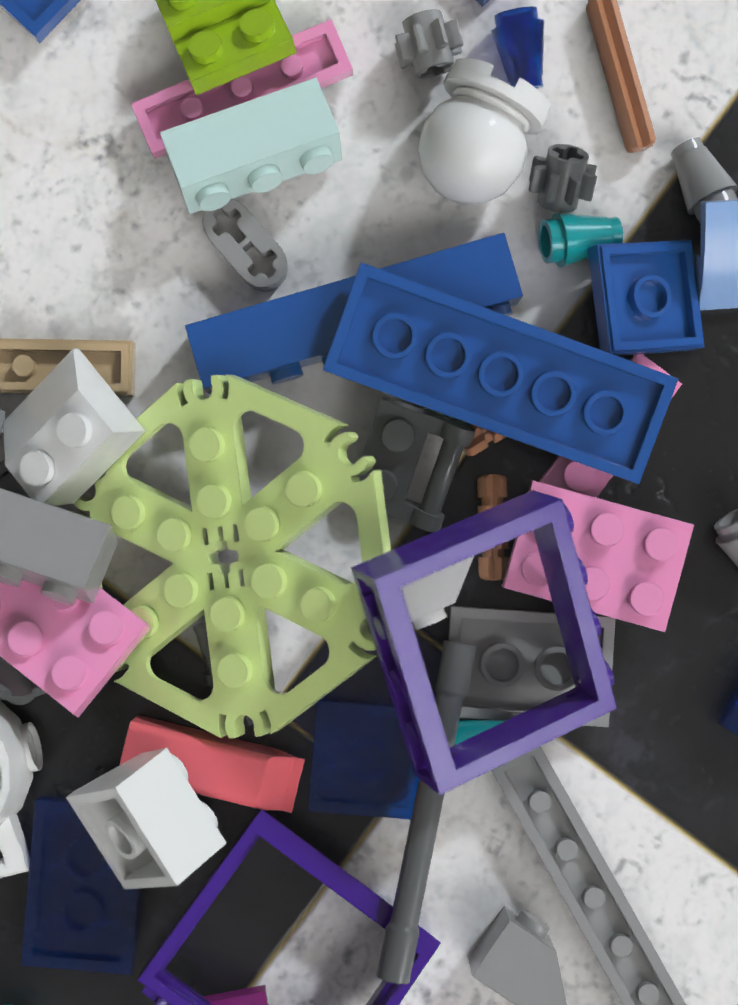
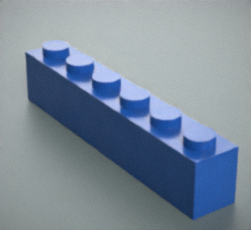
M505 232L380 268L381 270L507 316L513 314L511 306L517 305L523 297ZM356 276L185 325L203 390L208 394L212 393L211 376L236 375L250 382L270 377L272 384H279L303 376L301 367L323 362L324 365Z

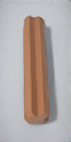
M588 0L586 12L625 149L628 153L647 150L656 142V136L617 0Z

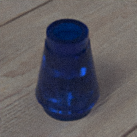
M520 7L494 15L496 28L492 29L491 33L508 82L515 88L519 78H522L536 89L542 88L545 20L539 19L537 7Z

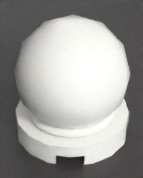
M457 58L452 69L448 72L443 85L446 92L452 98L440 103L422 125L418 152L422 174L435 192L461 205L483 204L507 192L523 172L528 153L524 134L537 135L542 132L547 123V115L551 108V103L543 93L524 79L519 78L514 88L490 76L495 65L471 58Z

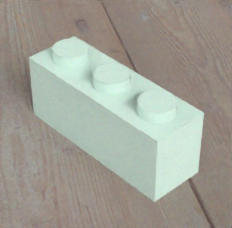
M317 77L160 132L170 165L189 214L201 210L214 211L220 209L230 199H235L252 192H268L279 186L282 181L305 173L310 175L321 173L330 168L333 163L342 160L340 132Z

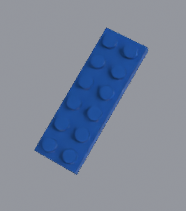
M362 262L357 271L323 367V371L637 484L640 483L679 380L668 374Z

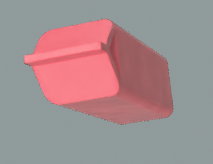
M137 715L131 720L120 765L141 753L167 748L171 754L184 764L189 776L188 782L196 794L260 810H281L292 813L305 761L304 758L295 757L280 749L227 736L219 738L207 731L142 715Z

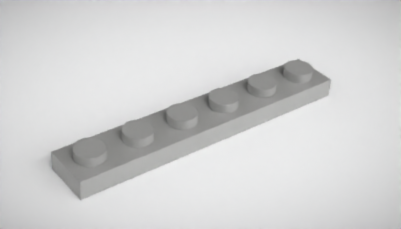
M541 746L491 770L622 1004L686 1005Z

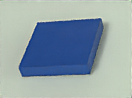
M692 240L597 244L588 248L600 350L616 356L691 351L705 347Z

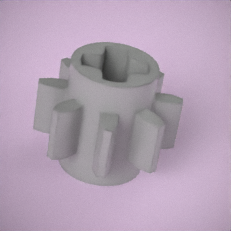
M437 9L424 10L407 17L402 22L404 33L395 35V48L401 69L413 66L416 77L419 79L433 78L449 72L455 63L453 56L461 54V46L464 45L457 19L444 23L442 12Z

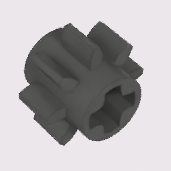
M568 144L552 145L548 148L546 158L541 156L533 157L529 176V192L539 193L537 202L547 210L558 213L573 212L577 209L579 199L592 201L598 177L595 175L597 166L587 164L589 155L579 147Z

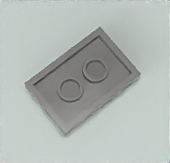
M450 606L448 641L477 647L468 694L463 701L460 718L509 720L575 688L555 612ZM597 615L601 625V635L598 638L603 657L612 670L616 619ZM610 712L583 726L609 727Z

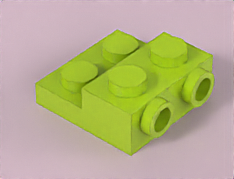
M155 0L196 96L297 53L294 40L275 0Z

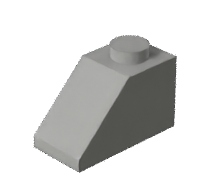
M504 906L469 958L472 976L514 1005H567L557 953L550 936L547 935L550 928L541 919L525 909H522L518 915Z

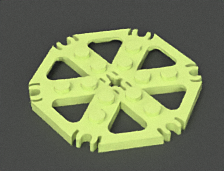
M236 375L211 376L212 393L208 398L203 394L201 380H185V383L173 385L138 416L136 420L146 432L94 483L96 489L94 498L81 496L74 503L76 508L80 510L70 512L109 524L115 535L173 563L124 604L127 609L146 622L151 629L117 669L116 672L128 668L126 673L114 682L219 738L227 735L229 738H237L245 734L244 717L247 715L254 723L255 736L259 737L280 731L377 657L364 651H374L376 648L372 635L368 630L367 618L356 583H352L284 549L343 502L350 505L356 513L362 563L391 551L381 470H373L366 479L360 481L359 475L368 473L373 468L376 460L373 456H363L355 464H351L348 461L347 449L359 438L355 432H345L334 438L338 431L348 426V424ZM248 411H254L296 430L302 436L304 442V449L300 458L252 498L241 417ZM170 423L176 425L183 435L191 505L127 474L126 464L130 455L163 426ZM83 511H90V516L85 514ZM226 547L229 550H237L238 561L232 562L230 568L228 563H220L218 559V552L226 550ZM265 609L320 635L329 646L327 662L288 693H280L275 690ZM205 614L213 690L207 699H198L158 678L151 669L150 660L153 655Z

